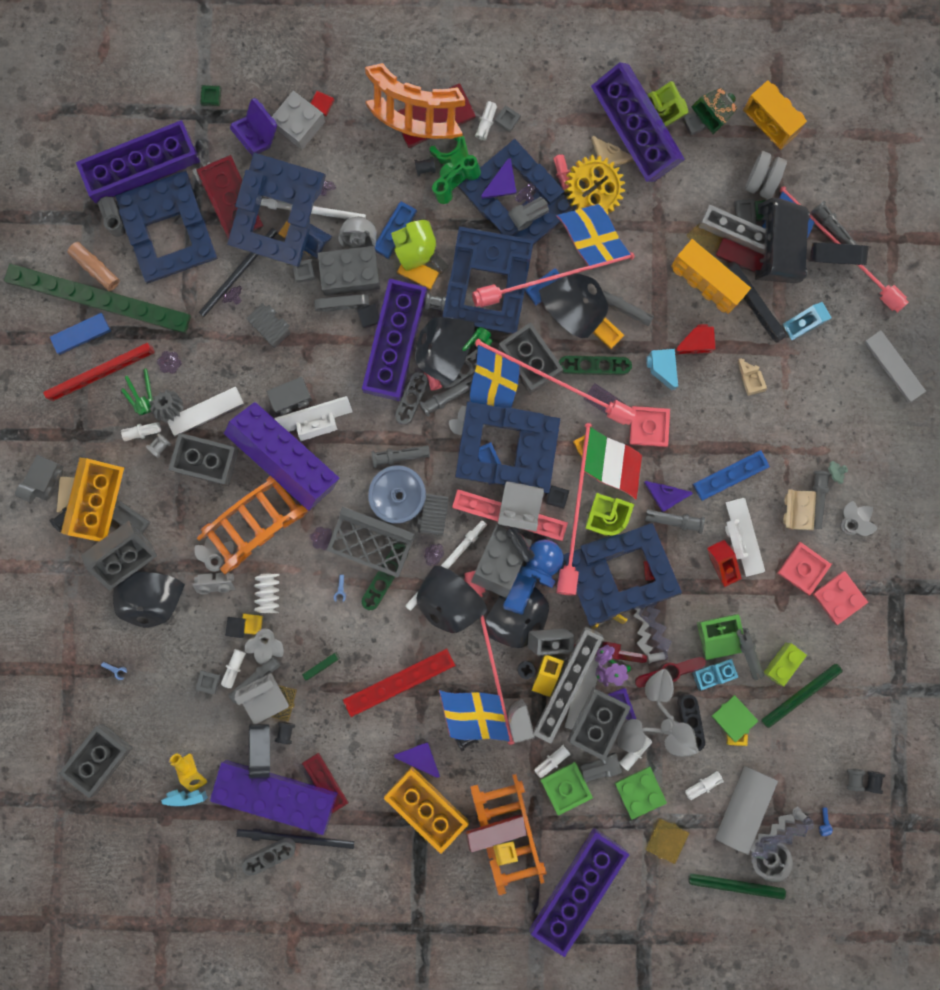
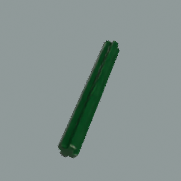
M838 664L832 665L761 720L764 726L767 728L772 727L843 672L842 668Z
M693 873L689 874L688 882L694 886L781 900L786 898V890L780 887Z

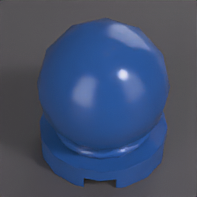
M538 540L529 548V550L533 551L535 557L531 561L526 562L527 566H521L518 573L529 578L535 577L540 580L541 585L553 588L556 581L552 579V576L557 574L563 566L562 549L551 540Z

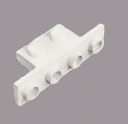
M345 396L277 417L275 420L288 432L297 429L300 441L337 430L335 417L351 413L352 408L348 397Z
M741 498L726 502L731 520L727 522L725 527L728 537H731V549L736 554V558L742 560L746 577L765 572L746 499Z

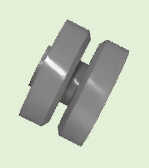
M761 151L751 170L745 190L755 193L761 186L760 196L767 199L772 198L783 177L787 160L776 157L770 165L771 154Z

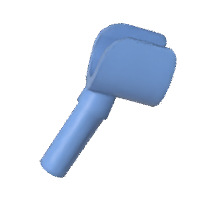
M339 575V587L334 595L335 602L337 601V594L343 595V602L346 599L343 587L344 575Z
M105 662L101 664L102 667L115 673V677L118 680L124 679V677L119 676V670L127 673L125 667L116 668Z

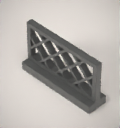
M342 507L339 520L326 551L399 578L416 535ZM343 520L351 523L352 531L343 534L341 530ZM366 528L369 530L371 537L361 541L357 531ZM355 532L359 542L348 546L345 536ZM385 535L389 544L379 548L375 538ZM342 538L346 548L340 551L332 549L335 541ZM373 539L377 549L366 553L362 543ZM400 541L406 543L405 551L397 554L393 544ZM360 545L364 555L358 558L353 557L350 549ZM391 546L395 556L384 560L380 550ZM379 552L382 562L374 565L370 562L368 556ZM364 557H366V559H367L368 562H366V561H364V560H361V559L364 558ZM396 558L399 564L397 572L390 571L386 562Z

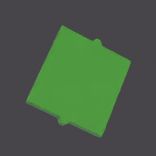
M733 696L726 704H722L721 708L711 716L734 742H737L744 734H748L749 730L758 722L736 696Z

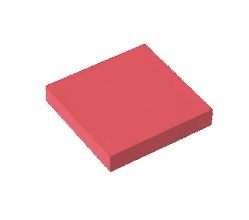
M632 406V410L636 413L630 423L629 445L668 447L670 409Z
M798 542L777 574L810 596L832 564L803 543Z

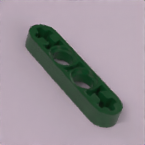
M563 356L559 360L560 365L564 364L565 360L568 361V364H574L575 360H578L577 370H574L575 366H569L567 370L562 366L563 374L626 375L632 369V362L627 357ZM586 360L590 363L591 367L589 370H583L580 367V363ZM601 361L609 363L610 367L607 371L599 368ZM613 361H615V365H620L622 362L628 365L624 371H622L621 367H615V371H612Z
M396 544L393 546L394 549H400L401 547H403V552L406 548L404 544ZM392 549L386 559L395 556ZM390 560L386 562V564H394L396 567L395 572H397L399 565L395 561ZM378 571L361 602L364 609L370 611L375 610L379 606L395 576ZM378 580H383L386 583V587L382 591H378L375 588V583ZM371 589L375 593L381 594L380 598L377 596L374 598L373 601L376 603L374 606H366V598L370 599L373 595L370 593Z

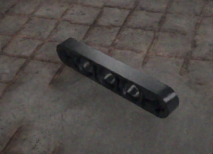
M732 262L726 267L751 287L743 299L773 341L778 343L786 338L784 329L738 264Z

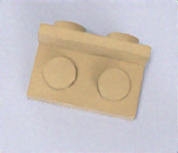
M788 490V494L785 495L787 513L784 514L783 518L786 528L814 530L815 491Z

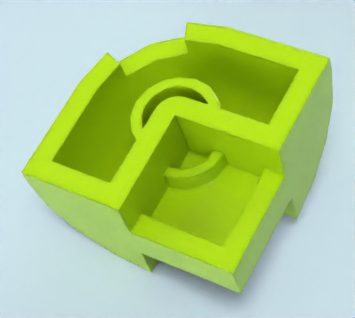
M670 81L657 91L647 94L665 126L673 124L688 114L687 104L681 98L673 81Z
M413 221L407 223L406 227L391 233L396 247V255L406 271L430 261L436 247V239L429 221Z
M596 493L587 517L585 529L608 536L619 534L626 528L634 504Z

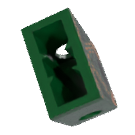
M722 88L702 95L691 108L710 132L715 134L737 110V106L734 104L736 98L734 94H727Z

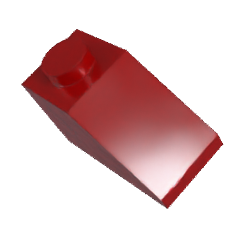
M708 324L697 325L675 349V355L712 353L715 350L714 327H708Z
M725 540L707 548L710 561L724 587L742 579L736 554Z

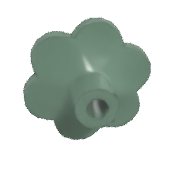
M831 461L828 469L832 474V479L842 484L845 478L844 473L848 472V469L845 465L840 466L838 463L836 464L834 461Z

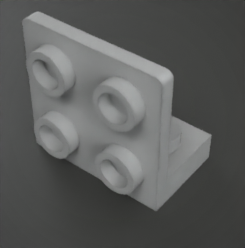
M506 482L498 524L536 532L544 489Z
M271 673L240 688L235 693L234 699L237 704H243L254 724L289 707L287 700Z

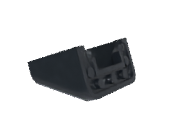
M770 198L758 204V214L764 215L762 221L766 222L765 254L764 258L760 259V263H763L760 270H755V280L797 284L806 278L808 272L806 258L810 212L805 206L779 198Z

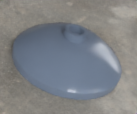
M387 467L373 478L368 493L369 503L374 513L384 521L390 523L410 521L419 514L424 506L426 499L424 482L415 471L408 467ZM398 493L403 494L401 499H397Z

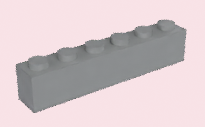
M585 626L534 729L535 736L552 743L603 640V634Z

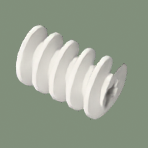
M260 574L255 577V580L260 581V583L254 587L260 589V591L255 592L254 595L260 597V599L255 600L254 603L260 606L254 608V611L259 613H279L274 610V608L279 607V604L274 603L275 600L279 599V596L274 595V593L279 591L278 588L274 587V585L279 584V581L275 580L274 577L280 574Z

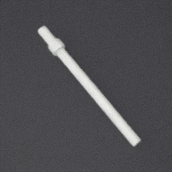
M262 198L261 205L268 206V209H292L290 204L270 198ZM313 206L311 214L342 219L358 216L366 218L365 214Z
M481 520L472 531L470 530L465 535L466 538L441 566L449 569L465 549L479 538L478 535L487 524ZM417 593L405 605L410 611L417 604Z

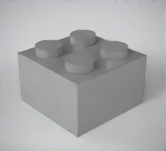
M292 91L272 116L277 124L276 130L301 150L304 149L325 123L323 113L295 91Z

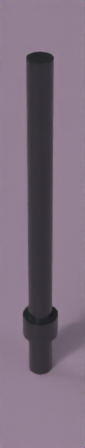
M271 228L265 236L273 239L278 232ZM250 252L198 313L205 317L256 259L258 254Z
M255 828L253 830L237 829L236 837L252 838V841H260V839L279 841L283 838H290L295 843L347 849H354L355 841L264 832L262 829Z

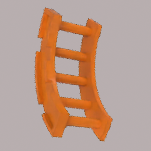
M383 63L365 67V74L374 84V99L366 101V106L381 122L397 131L416 137L453 139L463 136L455 121L456 107L465 106V98L458 87L433 89V92L422 91L419 86L407 82L402 84L397 81V77ZM381 91L385 93L386 101L383 97L381 98ZM394 98L405 103V116L394 110ZM413 105L426 108V122L412 119ZM434 108H448L447 123H433Z
M271 476L266 479V483L239 500L214 522L205 525L201 529L202 533L197 537L200 541L208 536L225 558V564L220 568L224 575L237 568L252 554L251 551L258 545L262 546L274 537L275 532L282 527L283 529L287 528L308 512L303 505L296 504L288 492ZM272 487L276 489L290 508V513L284 517L282 514H278L263 494ZM255 498L259 500L273 519L272 522L274 524L266 530L259 526L245 507L246 504ZM237 511L240 512L255 532V538L249 543L243 541L227 520ZM221 525L238 546L237 549L239 551L235 555L228 551L215 534V531Z
M516 774L512 775L514 785L484 793V791H479L478 785L470 787L481 827L488 825L487 820H491L490 817L521 809L530 845L515 848L517 856L532 852L535 867L507 875L505 873L501 874L494 847L486 848L489 859L493 858L490 861L499 896L506 894L505 886L509 882L538 875L542 884L544 883L543 875L546 874L544 863H539L522 798V793H525L522 781L518 782ZM517 793L518 802L489 810L488 808L484 809L483 804L487 803L486 801Z

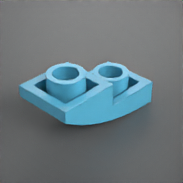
M732 659L692 672L698 690H704L738 678Z
M176 789L166 793L167 797L161 801L164 805L186 806L203 802L208 797L206 791L199 793V790H195L186 796L185 790L178 792Z

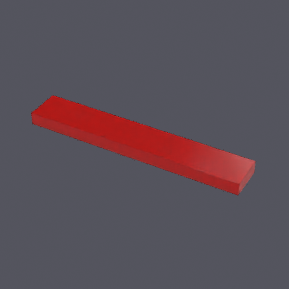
M147 342L44 391L43 394L46 399L55 401L154 354L155 351Z
M446 648L343 699V702L350 717H353L456 665Z

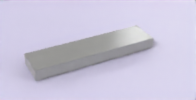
M881 330L864 341L908 403L926 392Z

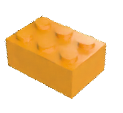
M768 80L750 96L743 109L750 119L780 150L798 135L807 122L804 115L792 106L791 101L779 92L777 86L771 84Z

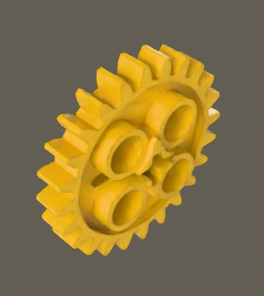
M591 155L589 160L587 157H584L582 162L577 161L575 163L576 166L570 168L573 173L566 175L570 180L565 181V184L569 185L565 192H570L567 199L573 200L570 206L576 204V210L599 204L607 215L608 211L610 213L615 211L614 207H618L620 205L618 201L623 199L620 193L625 192V189L621 188L625 182L620 181L623 174H617L620 168H613L615 162L613 161L608 164L607 157L601 161V155L597 156L596 159ZM594 169L599 171V178L594 175ZM605 176L608 177V179L602 184H600L598 187H596L595 190L591 191L585 197L582 196L583 193L592 188L597 182L602 180ZM580 180L585 183V189L580 187ZM605 184L610 187V193L605 191ZM591 196L596 198V204L590 201Z

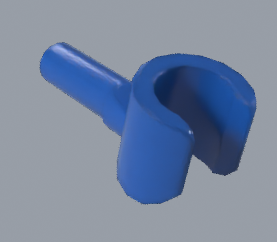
M822 808L824 825L818 828L820 835L825 837L831 835L833 829L828 821L827 808Z

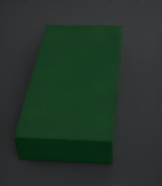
M337 652L302 674L303 678L309 680L338 661L340 657Z

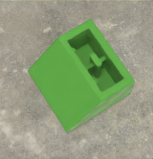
M739 614L697 622L705 660L743 653L737 636L739 629H741L744 635Z

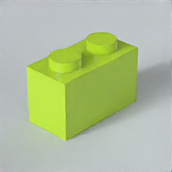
M785 642L764 670V675L777 685L785 686L807 655L792 643Z

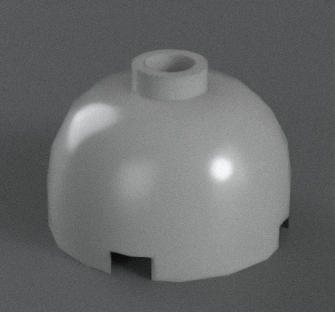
M361 216L347 219L341 226L338 239L344 248L345 245L349 246L350 249L376 246L377 231L373 223Z
M771 839L766 840L767 842L763 844H758L751 857L756 873L770 882H779L787 878L793 868L792 855L783 843Z

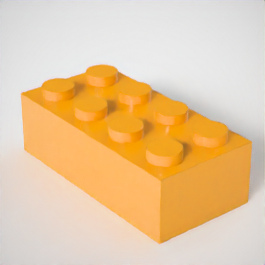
M693 239L677 255L671 265L673 271L678 276H683L687 279V283L692 288L700 290L702 296L709 301L712 300L723 313L729 314L751 289L750 286Z
M79 458L61 530L62 534L99 542L108 536L124 467L87 458Z
M413 766L408 769L384 796V799L440 854L468 826V819Z

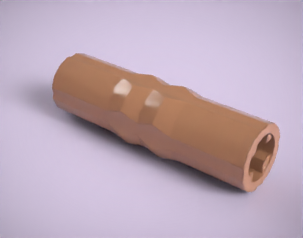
M75 242L69 247L67 253L108 291H112L120 283L119 278L80 242Z

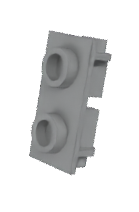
M230 572L225 575L224 573H216V580H213V574H198V577H194L193 587L200 594H209L210 592L217 591L226 593L229 590H235L232 583L234 581V574H230Z

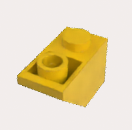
M544 654L532 691L550 697L564 661Z

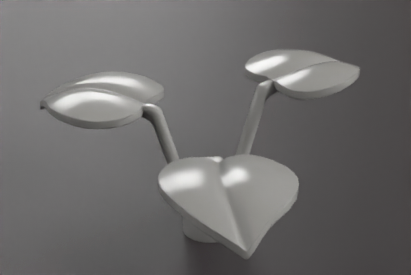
M662 669L650 677L645 686L647 698L653 702L657 701V705L668 719L661 723L660 729L642 728L641 721L637 719L627 721L621 727L618 734L619 748L631 753L638 752L644 747L646 742L644 732H660L669 735L665 739V747L669 753L675 756H691L699 753L695 734L691 726L674 721V717L661 704V701H670L673 695V681L668 670Z

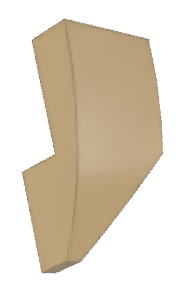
M742 358L739 359L738 364L747 395L765 392L767 386L761 371H759L760 367L748 364Z

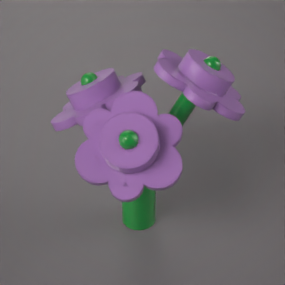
M609 645L600 648L596 653L595 661L600 664L596 668V678L605 687L608 686V682H614L615 685L621 686L628 679L626 672H630L631 667L629 665H618L612 659L615 649ZM607 661H609L612 664V667H608L607 669H605L601 666L604 665Z

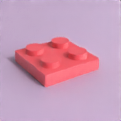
M842 571L813 593L835 625H839L868 603L845 571Z

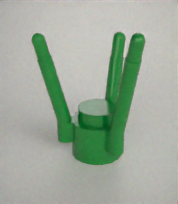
M478 327L475 334L462 350L466 351L469 346L471 349L477 339H481L480 342L490 346L492 340L489 339L491 336L490 332L482 327Z
M144 368V377L148 399L145 396L139 398L128 376H125V380L135 398V402L124 388L121 389L124 396L133 406L135 413H138L139 416L151 412L149 402L153 401L148 370Z

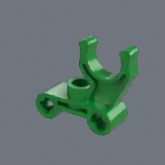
M464 136L453 138L458 144L449 153H441L435 146L429 148L431 155L440 164H444L440 170L441 177L432 186L436 200L440 204L449 203L453 198L452 190L466 178L468 180H476L481 175L478 160L475 156L469 155Z

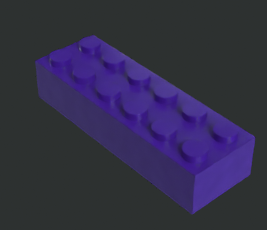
M619 62L591 85L647 182H656L685 160L629 64Z
M180 120L77 161L76 165L89 197L97 204L103 197H115V195L200 163V159L186 126Z
M389 279L362 386L363 393L401 401L427 296L426 287Z
M256 402L231 419L226 427L224 435L267 474L274 478L308 511L328 495L340 479Z
M225 760L221 762L210 802L324 835L329 825L337 792L270 773V778L249 779V766Z
M593 828L531 925V935L565 958L628 858V851Z

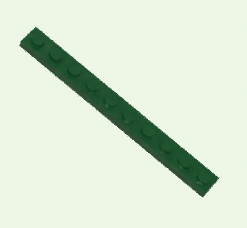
M10 263L4 278V282L184 334L187 332L191 315Z

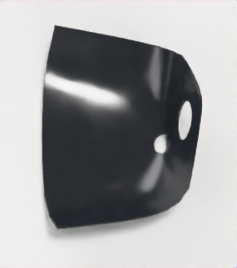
M577 273L568 275L539 290L546 310L563 328L576 337L588 338L607 315L608 302L599 283L589 276ZM588 284L595 286L597 290L595 295L589 292ZM584 297H586V299H588V301H589L588 303H584V301H583V298H584Z
M446 317L432 318L421 330L418 337L415 361L418 367L446 385L453 383L459 375L468 355L470 346L466 351H463L462 348L473 336L475 322ZM424 333H426L427 338L425 343L422 345V336ZM430 343L432 344V349H428Z
M434 565L420 586L416 597L417 605L427 620L433 626L449 633H458L466 629L488 612L485 602L480 595L462 578L443 566ZM436 607H441L442 612H439ZM431 613L437 616L439 623L432 620L430 617Z
M135 572L114 587L113 607L115 614L119 619L142 628L163 624L172 616L185 584L165 574ZM137 607H143V611L137 610ZM144 617L147 618L149 622L140 623L137 621V618Z
M535 586L522 615L504 609L503 605L506 598L500 595L485 621L489 638L509 647L524 648L528 645V633L532 631L536 623L540 622L539 630H544L550 609L549 603ZM526 619H531L528 625H526Z

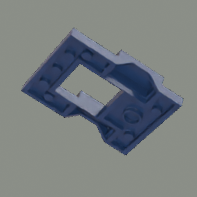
M516 139L512 140L480 167L481 175L476 180L466 179L458 185L461 192L485 218L494 224L501 234L534 240L533 245L561 222L556 215L576 210L575 205L570 206L572 202L567 199L562 187L540 163H536ZM509 158H511L512 167L536 192L522 205L525 206L535 199L542 197L547 202L549 208L547 214L534 220L530 226L521 231L517 229L509 216V212L498 199L495 200L494 197L481 198L482 193Z
M254 153L249 170H245L235 205L238 209L227 245L299 267L310 231V215L314 202L321 194L326 174ZM263 196L292 205L288 219L290 225L285 242L252 233Z
M187 171L115 195L130 244L134 248L147 284L218 259L206 223L198 207ZM181 214L193 246L158 258L147 226Z
M459 226L443 317L475 322L474 327L477 328L482 327L510 334L517 332L525 288L505 293L501 312L464 305L471 269L508 275L506 289L525 284L534 240Z
M467 402L455 478L496 485H505L506 482H513L543 488L544 493L548 494L550 492L561 418L514 408H501ZM483 425L519 431L514 467L478 461Z
M653 523L620 535L608 536L582 545L580 549L575 550L573 553L572 567H575V571L579 572L576 593L590 627L606 622L626 611L645 608L682 594ZM642 549L655 582L619 592L607 561ZM570 552L563 554L566 566H568Z

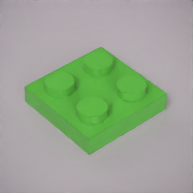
M576 762L540 779L558 816L593 798Z
M650 766L614 782L631 820L667 804Z

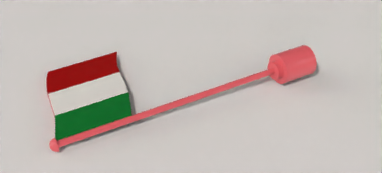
M590 423L585 424L586 433L568 566H564V569L559 570L556 592L569 596H576L579 572L575 571V567H572L584 472L601 483L624 491L637 500L642 455L630 446L607 438L593 429Z

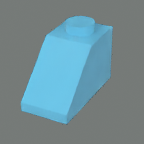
M820 302L783 323V326L791 340H794L830 320L832 317L823 302Z
M675 349L651 351L646 358L647 368H650L651 374L669 389L675 390L678 387Z

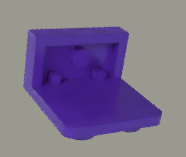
M256 98L251 99L246 117L230 125V130L252 157L254 153L259 154L271 147L277 129L275 119L268 114L264 106Z

